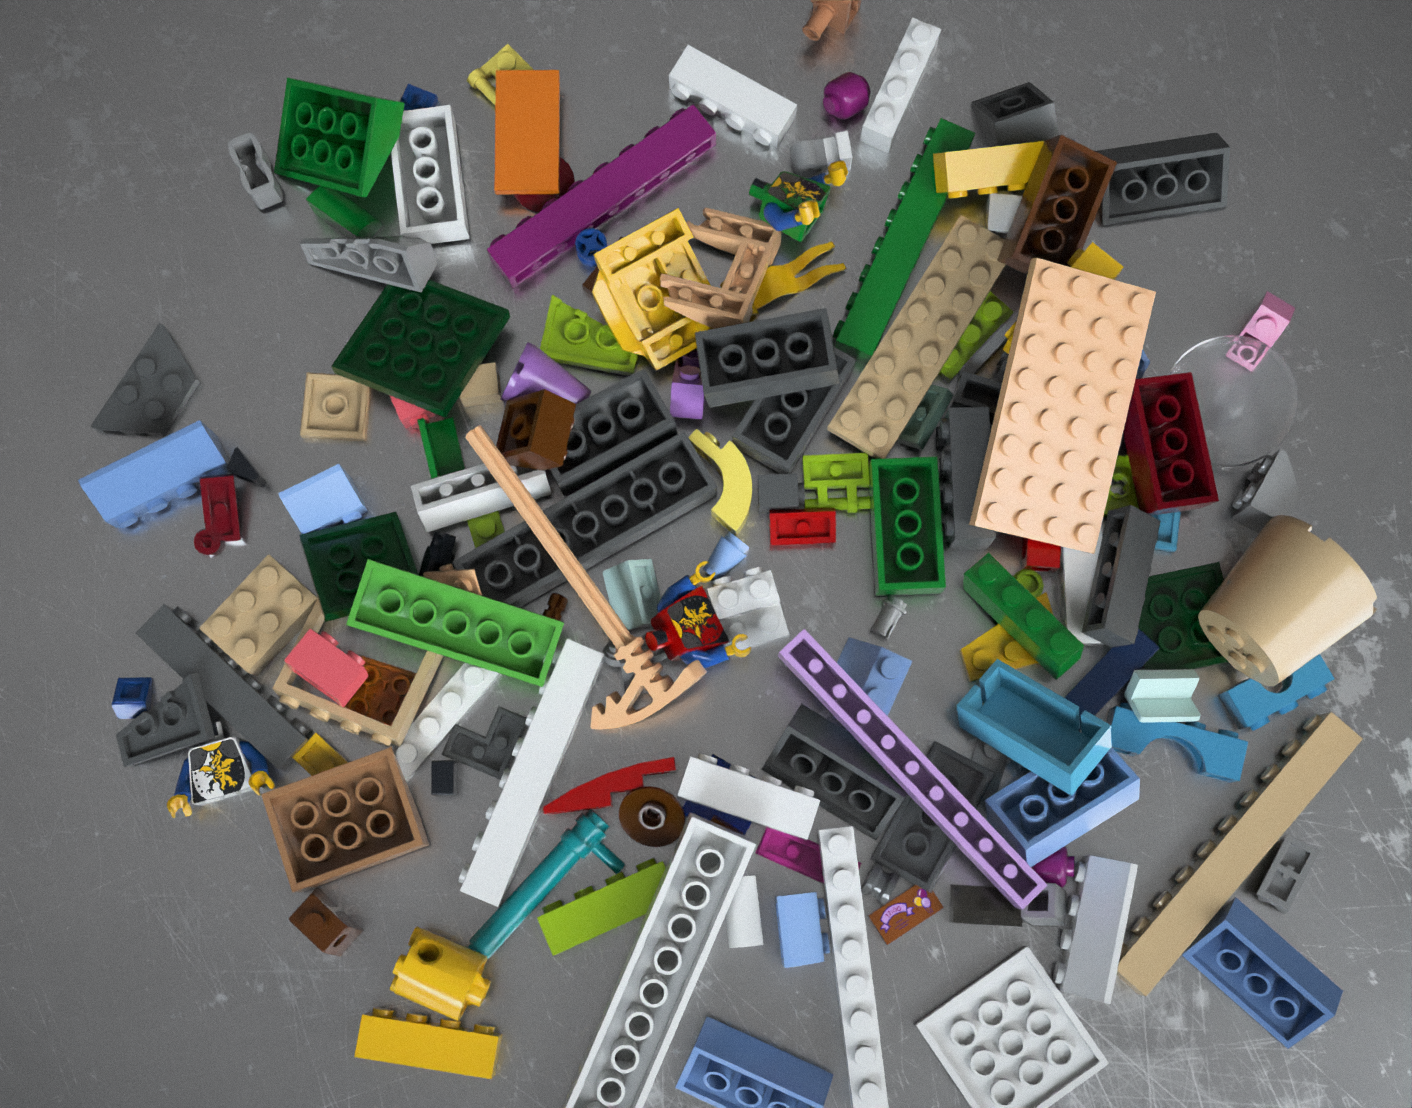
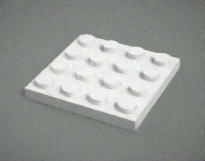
M1028 946L1017 951L915 1023V1026L971 1108H1048L1109 1064Z

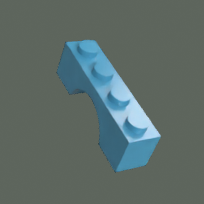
M1120 703V707L1115 706L1109 709L1106 723L1111 725V747L1116 752L1136 756L1141 754L1144 748L1155 739H1171L1182 744L1191 753L1199 775L1229 783L1240 781L1248 741L1238 739V733L1224 729H1218V733L1205 730L1206 725L1199 722H1185V724L1177 722L1142 723L1137 719L1128 703Z

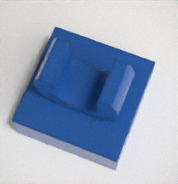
M408 84L399 102L405 103L404 111L435 107L438 97L436 94Z

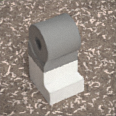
M848 131L835 133V137L803 140L790 147L793 170L796 175L829 173L828 166L836 161H844L847 170L851 169L853 156Z

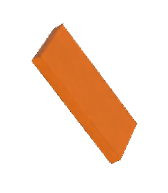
M496 70L495 194H559V70Z

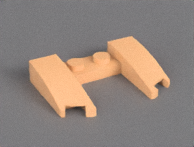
M704 208L703 216L707 220L699 226L694 225L689 220L686 222L693 238L717 249L734 254V260L722 288L661 274V287H666L669 291V297H664V306L714 329L748 323L752 315V304L769 265L772 266L780 247L781 231H776L770 224L764 221Z

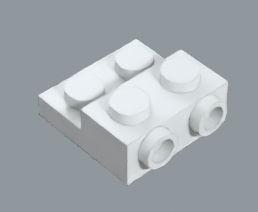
M756 567L743 572L745 578L732 581L731 576H726L712 581L713 587L707 589V594L730 641L726 646L732 645L733 638L738 634L748 636V639L736 644V648L739 650H745L749 647L752 648L789 637L790 634L771 570L764 572L762 567Z

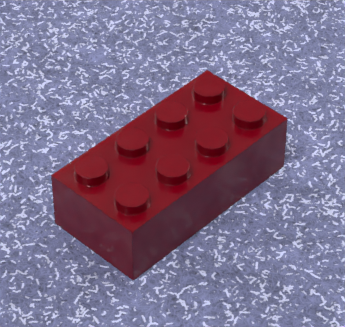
M1192 372L1135 379L1123 434L1139 509L1150 516L1201 509L1218 502L1219 498Z

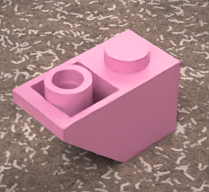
M1267 291L1248 317L1225 355L1253 372L1290 323L1295 307Z

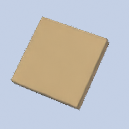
M306 372L300 436L302 438L366 442L372 388L338 374Z

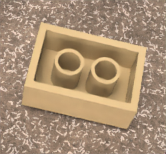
M268 554L199 629L247 673L257 677L303 628L318 597L278 560Z

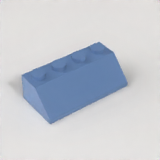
M199 420L78 481L105 522L115 528H124L136 523L137 517L147 512L155 513L167 507V502L177 497L186 498L196 493L197 487H200V477L225 475L229 472L227 466L230 460L219 437Z
M1236 897L1214 915L1182 953L1183 957L1287 1049L1334 1017L1343 993L1342 989Z
M707 1016L675 1088L717 1108H823L833 1074Z

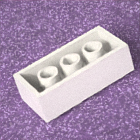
M444 105L403 111L400 136L391 151L401 236L413 239L420 238L431 244L470 239L456 121L451 106Z

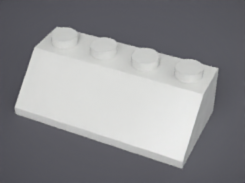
M1091 855L1083 856L1082 861L1077 862L1074 874V881H1078L1075 895H1070L1067 905V914L1071 915L1069 928L1063 929L1060 939V948L1064 949L1062 962L1056 963L1053 974V982L1057 983L1059 991L1111 1004L1138 868L1137 864Z

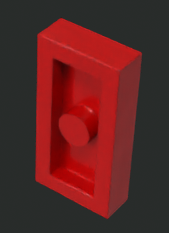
M835 508L769 510L770 545L836 543Z

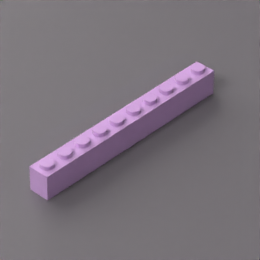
M805 629L779 652L778 657L1015 908L1023 910L1048 886Z

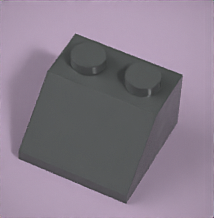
M1030 82L972 101V108L988 147L1045 141L1059 135L1054 102Z

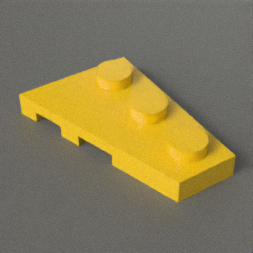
M1045 592L1036 599L1053 615L1047 592ZM997 624L959 651L968 682L979 680L997 659L1014 669L1038 663L1000 624Z

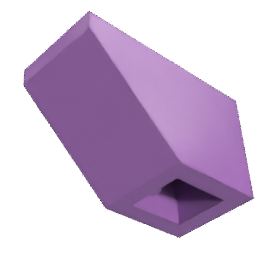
M692 350L676 359L672 379L670 413L672 417L702 420L705 396L698 351Z

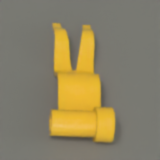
M831 241L814 246L787 264L768 267L752 304V315L749 322L759 317L760 314L757 309L787 294L800 293L821 278L846 270L847 268L844 263L825 265L795 278L813 259L835 247L834 243Z

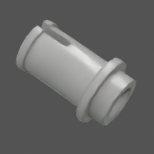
M889 595L887 600L883 599L882 603L884 606L870 628L875 634L889 640L900 616L906 614L904 609L907 606L905 602L892 595Z

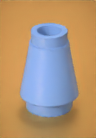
M729 531L725 537L721 535L708 559L709 563L705 565L703 570L710 576L715 572L713 578L715 580L719 579L747 557L745 553L749 547Z

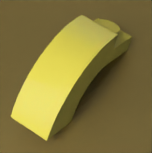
M696 429L688 438L698 455L718 472L723 483L722 495L711 509V516L724 528L737 536L748 518L751 507L752 479L749 467L742 453L730 440L720 449V443L709 432L702 434Z

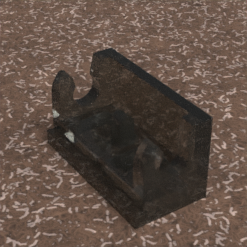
M950 884L949 922L1022 927L1021 909L1015 908L996 887Z

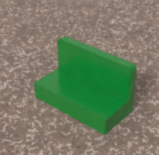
M453 417L428 424L424 418L417 419L431 479L466 469Z

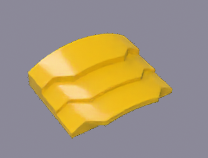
M679 208L672 210L593 254L599 271L591 293L621 349L645 356L655 371L696 349L695 332L714 329L664 306V297H669L668 288L661 287V274L710 285L688 240L693 238V235Z

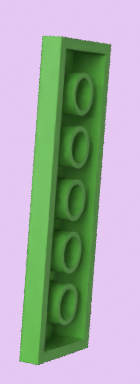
M368 559L346 625L543 687L564 622Z

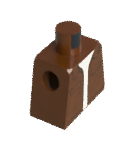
M318 887L313 890L289 917V921L319 950L335 956H341L364 931Z

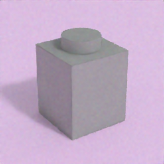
M1046 883L1048 886L1023 910L1021 909V918L1031 925L1066 926L1067 892L1056 883Z

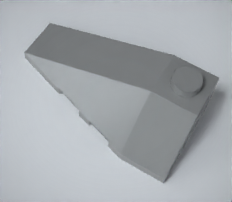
M405 236L302 239L300 242L305 257L311 265L417 292L423 291L438 264L431 243L420 238L413 239Z

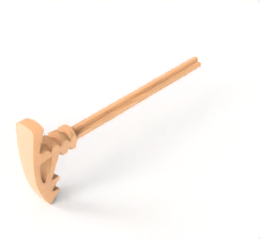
M479 425L475 429L470 430L466 434L467 436H465L467 441L615 645V659H624L626 661L623 666L625 673L634 672L635 674L622 698L617 691H614L606 697V708L602 703L592 707L591 729H613L639 722L669 704L700 680L707 671L699 660L691 662L675 682L669 675H660L663 669L661 663H652L650 661L653 657L651 649H641L644 644L643 638L631 635L483 427ZM645 688L652 697L653 702L636 710L633 705Z

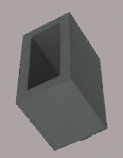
M962 371L950 408L989 407L990 424L993 425L1002 383Z

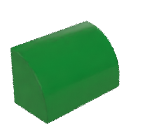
M320 186L306 198L314 214L346 237H373L383 225L381 221L338 190Z

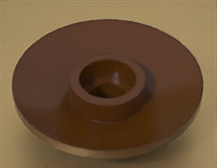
M645 786L630 791L624 797L619 807V821L623 830L634 841L645 846L662 847L673 843L679 838L685 825V812L680 802L671 793L661 788ZM650 809L656 810L658 813H654Z

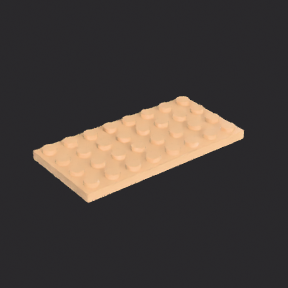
M1040 258L1031 259L969 525L1095 554L1156 294L1155 291Z

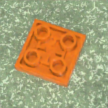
M360 655L365 661L363 666L369 676L344 707L392 726L416 673Z

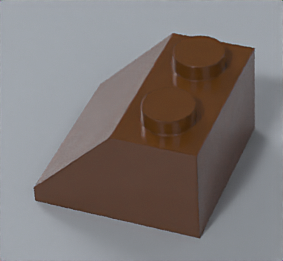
M546 389L507 400L496 447L511 466L537 470H547L562 466L568 452L567 443L575 421L574 412L576 404Z

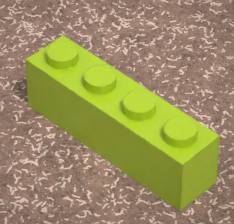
M651 858L636 865L637 873L625 877L624 873L620 872L605 879L607 886L597 891H594L591 885L574 893L573 895L576 900L563 905L560 899L542 907L544 914L537 917L552 955L561 953L645 915L665 871L664 861L656 863L655 858Z

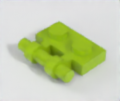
M867 453L802 456L804 490H817L816 499H805L804 509L835 508V510H847V513H857L858 509H870V496L857 497V488H865L870 485ZM846 488V497L828 498L827 489Z

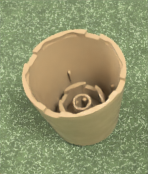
M1286 515L1274 516L1266 523L1198 615L1203 632L1220 654L1235 669L1256 682L1267 686L1279 684L1368 620L1377 610L1373 606V602L1377 599L1375 590L1366 574L1354 559L1330 537L1324 542L1311 533L1312 525Z

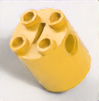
M416 926L408 942V946L411 947L407 956L401 954L393 969L395 977L391 983L390 990L397 995L459 1021L468 1006L476 1005L480 1007L491 984L490 980L481 977L487 956Z

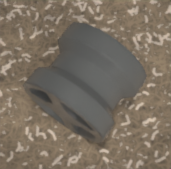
M875 862L861 887V892L864 895H873L876 897L877 902L884 906L894 891L900 876L883 871V867Z

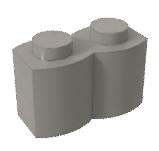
M247 132L229 140V154L240 171V179L244 189L256 206L263 210L282 202L283 193L280 183L271 171L268 155L254 134Z

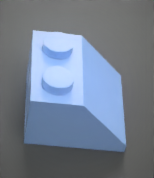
M340 464L278 493L302 534L362 520V515L368 513L352 477Z
M850 637L837 661V664L887 716L912 663L911 660L883 647Z
M817 892L774 896L783 967L789 968L824 962V954L830 953L828 934L821 933L820 919H826L824 899H817Z

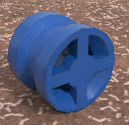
M585 229L576 237L575 246L580 262L589 267L597 266L593 256L597 251L591 254L590 252L594 250L600 251L607 247L606 237L598 229Z

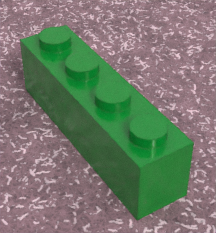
M989 552L964 573L963 589L1055 680L1081 659L1084 645Z

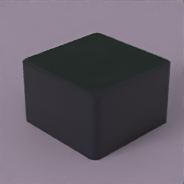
M432 760L431 795H458L457 761Z

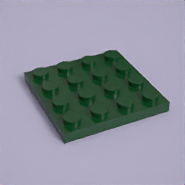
M428 280L422 292L387 284L331 367L335 374L446 418L511 316L506 308L432 280Z

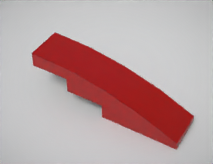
M670 757L638 763L606 773L571 789L545 805L543 813L551 815L584 811L590 808L613 807L612 794L629 792L645 787L643 776L675 773V758Z

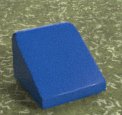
M118 678L112 701V707L116 716L119 719H135L144 711H149L152 706V678Z

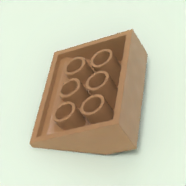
M392 747L261 794L292 892L302 893L429 846L419 812Z

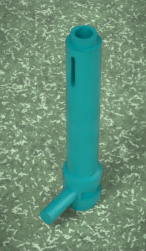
M591 808L585 814L581 813L575 819L577 823L573 828H567L560 836L561 841L469 940L471 944L468 948L486 955L489 959L581 858L585 859L591 852L615 874H618L624 868L625 863L601 842L606 836L605 831L610 826Z

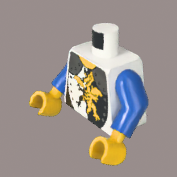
M221 722L212 723L215 738L204 741L205 745L189 749L188 758L183 762L174 796L167 802V809L172 818L176 817L175 814L180 808H182L186 817L192 814L190 801L194 805L202 806L250 791H254L259 796L261 795L259 790L263 788L265 783L271 790L274 789L275 783L269 777L267 759L249 741H243L242 738L235 736L225 739Z

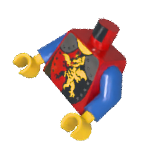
M708 561L699 563L693 575L689 576L687 574L666 589L657 604L658 614L651 619V625L654 630L647 632L645 635L648 648L652 651L663 648L667 658L672 662L682 660L685 664L689 665L694 660H699L704 668H708L729 660L733 654L737 657H746L751 652V647L745 650L736 648L738 642L748 639V636L745 634L736 635L732 640V645L726 646L730 641L703 586L696 587L697 583H707L715 576L714 572L710 577L704 578L699 573V569L708 564Z

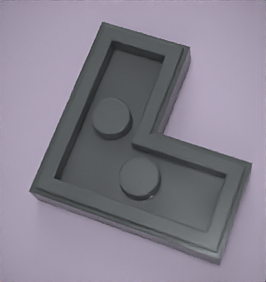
M499 706L486 736L455 724L441 755L501 780L505 769L510 768L514 759L512 753L519 737L523 738L528 725H525L527 718Z

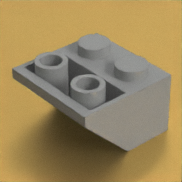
M1280 449L1272 456L1267 454L1261 463L1257 462L1247 477L1251 481L1246 491L1243 489L1240 491L1232 505L1236 510L1231 519L1258 534L1274 516H1291L1301 499L1288 453Z

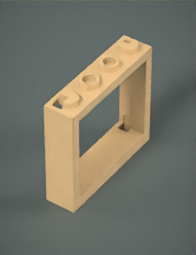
M318 599L292 650L309 629L318 634L324 622V616ZM430 651L426 652L392 726L292 686L297 674L290 670L286 663L272 689L280 697L279 702L288 705L292 709L297 710L300 705L311 710L309 714L316 719L328 722L329 718L341 722L340 727L350 733L358 735L360 731L372 735L371 740L379 745L383 744L389 747L392 743L401 747L443 655Z

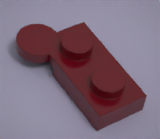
M234 474L200 477L205 529H201L196 533L194 546L201 554H214L219 549L221 541L241 540Z

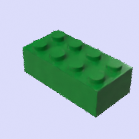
M938 457L871 459L869 464V496L871 504L875 596L941 594L946 588Z

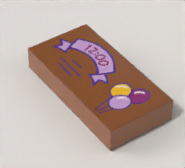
M913 885L867 916L885 944L888 945L944 907L934 891L929 893L921 887Z

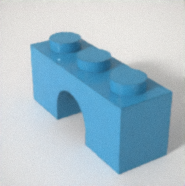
M1319 654L1284 679L1277 693L1266 690L1261 683L1248 678L1218 695L1237 728L1250 727L1254 731L1268 724L1270 720L1267 716L1279 711L1280 715H1283L1297 708L1299 705L1296 700L1307 695L1309 699H1312L1328 690L1325 684L1335 678Z

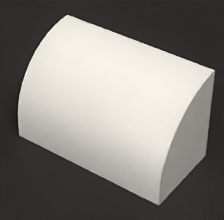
M755 875L743 876L725 915L729 948L764 945Z

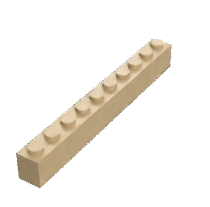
M1334 713L1314 714L1305 723L1303 729L1306 732L1299 740L1293 739L1283 749L1282 754L1285 757L1278 765L1274 763L1266 769L1261 776L1264 782L1256 791L1251 789L1243 796L1239 802L1242 807L1236 815L1230 814L1221 822L1218 827L1221 831L1213 841L1211 839L1207 840L1196 853L1199 856L1197 861L1192 866L1186 865L1177 874L1175 880L1178 883L1170 892L1165 890L1153 903L1156 909L1148 918L1143 916L1133 926L1131 931L1134 935L1126 944L1124 942L1122 944L1117 976L1138 995L1146 997L1363 740L1362 737Z

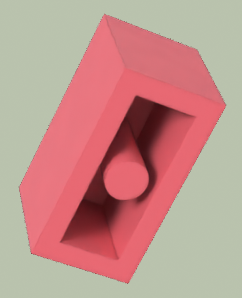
M309 629L284 661L290 670L344 707L369 676L363 666L365 661L351 650L345 654L336 646L339 643L328 633L322 631L319 635L312 629Z

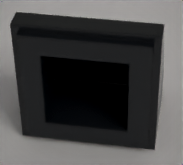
M236 447L228 463V471L234 474L236 478L261 487L265 486V479L247 456Z

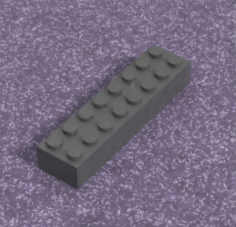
M685 431L546 508L543 512L586 570L717 496V485ZM526 521L452 561L457 570H475L482 596L516 607L525 605L567 581Z

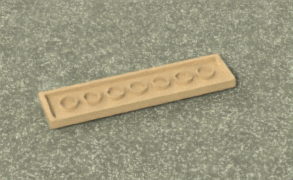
M963 215L959 217L827 428L828 431L875 459L887 458L1006 265L997 261L1005 242L1003 238Z

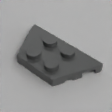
M158 324L91 424L93 429L98 432H105L107 430L121 431L125 434L147 433L154 436H165L200 384V381L189 367L184 355L176 346L164 325Z

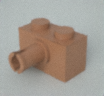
M811 0L813 3L812 16L804 25L802 31L808 38L814 41H819L827 25L844 34L859 12L861 0Z

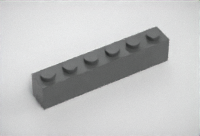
M163 604L135 634L183 679L190 673H198L205 700L277 769L286 771L295 761L292 757L309 741L310 738L306 734L310 730L296 717L291 721L283 713L286 707L273 695L267 698L259 690L263 685L249 673L244 676L235 668L238 664L224 651L222 653L217 651L212 646L214 642L200 629L196 631L189 624L192 618L182 608L177 606L173 609Z

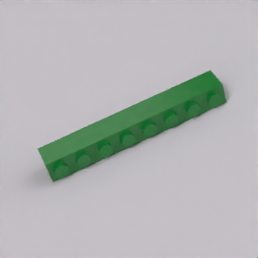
M940 118L936 128L930 126L923 145H926L927 148L923 155L917 154L910 169V172L915 174L910 183L904 181L897 199L902 200L898 210L892 208L884 226L889 229L885 238L881 236L877 238L871 252L876 257L872 265L865 264L858 280L863 283L859 293L852 292L845 309L850 312L846 321L839 320L832 337L837 339L835 348L865 364L871 359L948 197V192L936 193L933 154L970 150L975 132Z

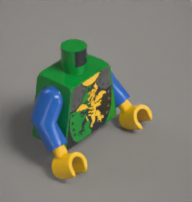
M844 161L833 162L828 166V175L823 172L811 178H804L783 171L780 172L771 184L756 177L750 187L749 195L762 201L759 212L760 219L770 224L776 231H781L793 239L802 242L824 212L831 183L834 186L844 184L848 174L846 163Z

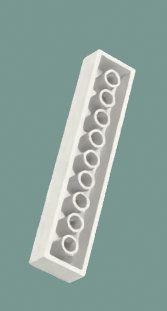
M691 812L689 813L562 1108H643L754 851L756 843L753 839Z

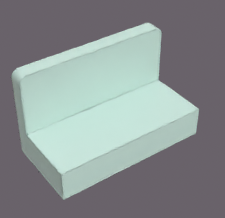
M652 559L627 560L604 570L603 577L610 606L628 631L638 627L652 626L651 619L658 614L657 604L661 599Z
M1194 669L1134 670L1124 696L1140 722H1197L1201 716L1191 700L1200 679Z

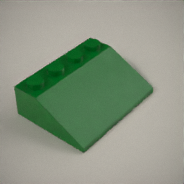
M287 77L274 173L356 196L367 197L400 136L405 103Z

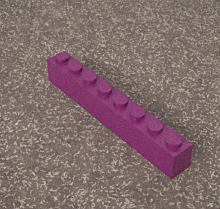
M694 104L686 110L684 108L677 110L670 117L669 122L661 127L656 126L650 129L639 143L626 146L619 153V157L610 163L604 162L594 170L592 176L584 181L578 180L573 183L566 194L559 199L553 198L546 202L542 207V211L533 217L527 216L516 225V229L509 234H502L496 237L491 242L490 247L487 248L490 260L512 289L572 248L575 245L576 237L581 231L589 228H600L715 147L716 132Z

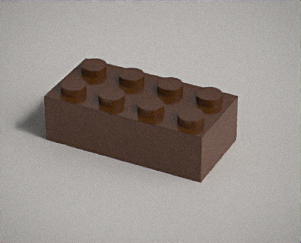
M1063 135L1045 140L997 261L1026 275L1028 274L1032 258H1040L1071 267L1067 262L1079 248L1083 249L1117 162Z

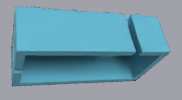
M998 659L979 679L980 687L974 685L957 704L960 728L1071 796L1111 748L1110 724L1084 710L1081 714V732H1079V706Z

